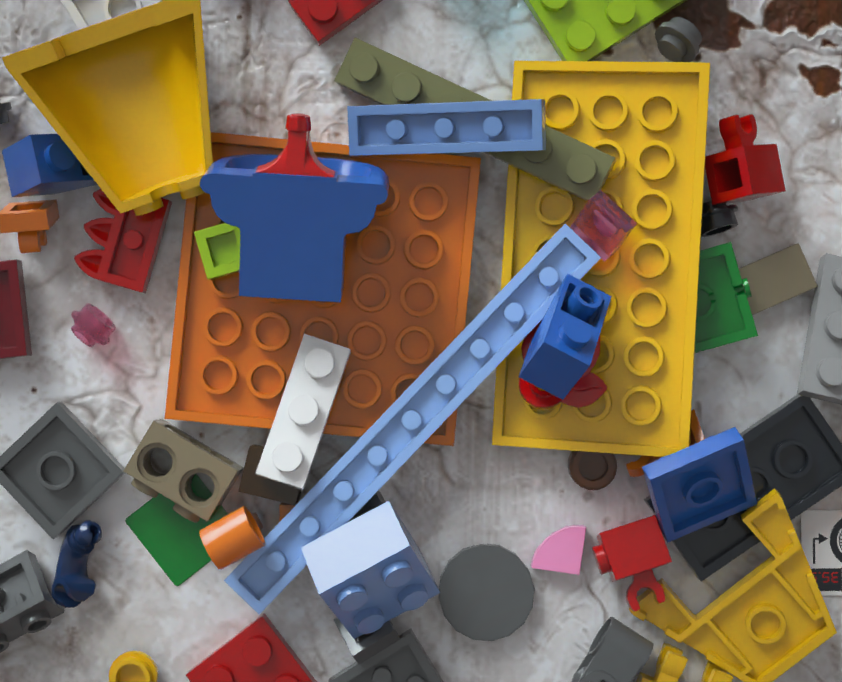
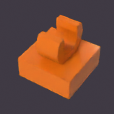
M57 199L9 203L0 211V233L18 232V244L21 253L41 252V246L47 245L46 230H49L60 218Z

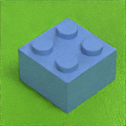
M389 501L301 547L319 595L354 639L363 634L377 631L385 622L406 611L420 608L428 599L440 593L418 545Z

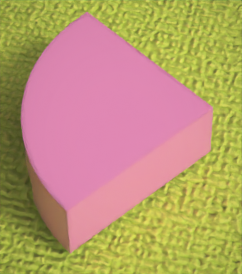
M565 526L549 535L536 548L532 557L531 568L580 575L586 526Z

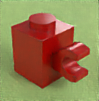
M750 114L740 118L739 115H733L720 119L719 129L726 151L705 157V170L712 205L746 202L785 192L777 144L753 145L757 136V124L754 115Z
M656 515L599 533L596 536L599 545L592 547V551L600 574L609 573L612 582L632 576V582L626 591V602L633 612L640 610L636 596L641 588L650 589L654 594L657 604L665 602L664 590L657 582L652 569L669 564L672 560Z

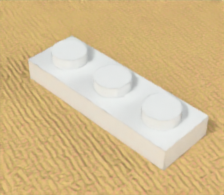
M304 334L256 470V475L304 491L351 349Z

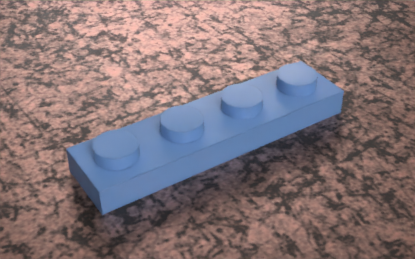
M545 99L347 106L349 156L546 150Z

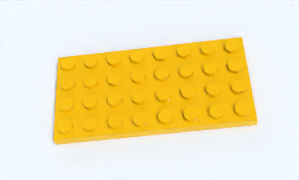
M514 61L512 100L545 99L546 126L615 157L616 162L595 204L587 202L508 164L501 290L564 224L568 225L601 257L580 280L612 296L599 335L601 343L600 354L596 365L591 370L592 373L604 381L607 385V390L593 404L581 408L572 407L561 402L548 409H539L529 405L522 398L519 391L518 376L524 362L521 354L522 340L496 367L492 445L655 457L670 455L689 447L710 63Z

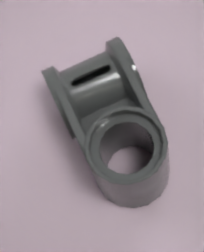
M610 617L597 633L589 652L575 672L571 682H632L648 661L654 645L614 617Z

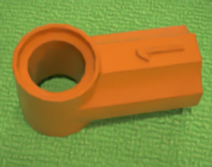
M245 506L231 511L199 532L209 557L220 570L264 547L266 544L261 532L264 526L256 512L251 513Z

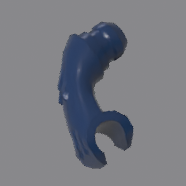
M88 520L82 524L72 525L67 530L62 541L51 595L56 604L65 608L78 606L95 592V581L88 577L87 561L89 553L102 538V530L99 524L94 521Z

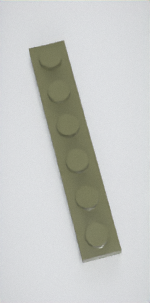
M354 38L334 80L338 85L381 105L492 101L358 38ZM546 126V150L483 152L592 204H595L616 162L615 157Z

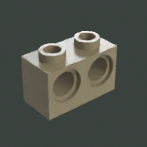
M159 419L152 422L123 472L134 478L131 484L136 489L154 498L159 493L175 502L173 506L175 512L192 522L198 523L200 518L208 522L216 515L244 467L167 421ZM156 448L165 449L171 455L172 467L167 474L156 472L151 465V455ZM196 473H204L212 479L214 492L210 498H200L193 492L191 482Z

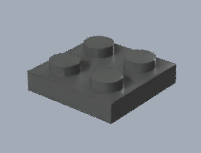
M57 402L0 456V484L52 539H55L125 474L123 472L125 468L63 402Z

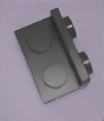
M28 550L0 564L1 653L8 648L11 641L26 633H35L45 629L51 624V619L65 611L63 606L56 604L53 597L50 596L36 555Z

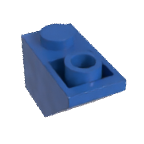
M58 134L29 135L2 150L12 197L53 195L98 185Z
M567 274L529 345L518 377L563 400L590 367L612 296Z

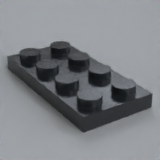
M797 394L740 433L746 447L757 502L775 488L782 497L790 520L842 486V443L810 397ZM649 495L644 501L652 513L656 515ZM749 508L672 541L697 579L701 582L760 542L741 518V514Z

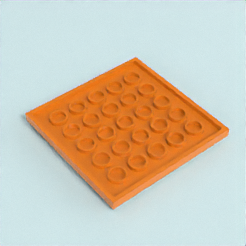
M211 132L213 163L223 157L234 155H279L285 148L288 139ZM311 142L317 157L354 160L372 164L383 169L389 177L387 200L377 205L374 218L370 224L360 232L346 234L344 288L341 302L239 296V272L212 280L207 279L194 232L225 222L216 215L211 204L210 194L203 193L186 199L165 419L271 429L304 334L351 349L323 434L361 437L465 329L481 158L437 153L349 156V145ZM457 409L424 442L425 444L454 446Z

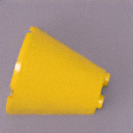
M163 0L2 57L6 69L120 214L134 209L136 216L155 211L164 206L161 197L176 192L180 193L182 199H189L205 193L200 187V180L213 163L200 0Z

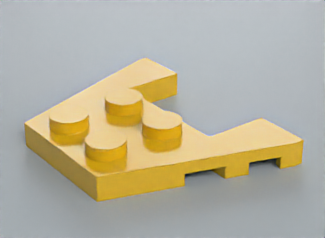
M775 488L760 499L757 505L750 507L741 514L742 521L772 554L768 559L696 615L690 611L663 578L657 582L664 590L665 602L657 604L653 592L647 589L637 597L640 610L633 612L629 608V611L635 617L642 621H649L664 630L665 635L679 643L684 642L704 654L708 661L743 682H773L837 633L782 497Z

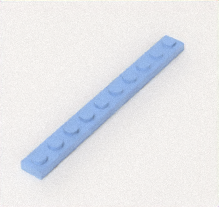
M564 224L264 538L265 546L249 554L224 581L260 615L307 565L301 547L348 523L544 318L565 276L570 274L580 280L601 257L568 225Z

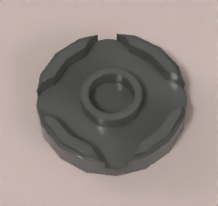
M479 544L463 548L448 561L440 576V593L438 597L444 617L457 632L472 640L495 641L510 636L525 623L533 608L534 585L528 568L516 553L500 545Z

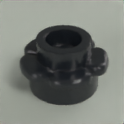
M712 201L703 203L701 237L716 235L736 227L738 222L734 212L738 211V206L733 204L727 206L726 203L712 205Z

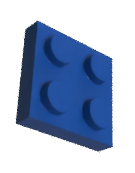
M736 427L710 436L703 441L642 466L656 518L667 543L757 505L744 439Z

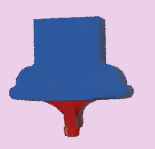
M301 113L287 115L285 127L288 130V142L279 155L246 154L223 157L211 164L200 180V187L205 193L210 194L211 204L216 215L226 224L240 229L239 296L341 302L344 288L346 234L360 232L370 224L374 218L377 205L387 200L389 177L383 169L372 164L354 160L317 157L311 143L310 116Z

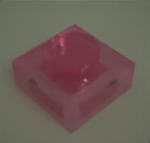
M600 190L588 200L570 228L605 262L616 253L637 223Z

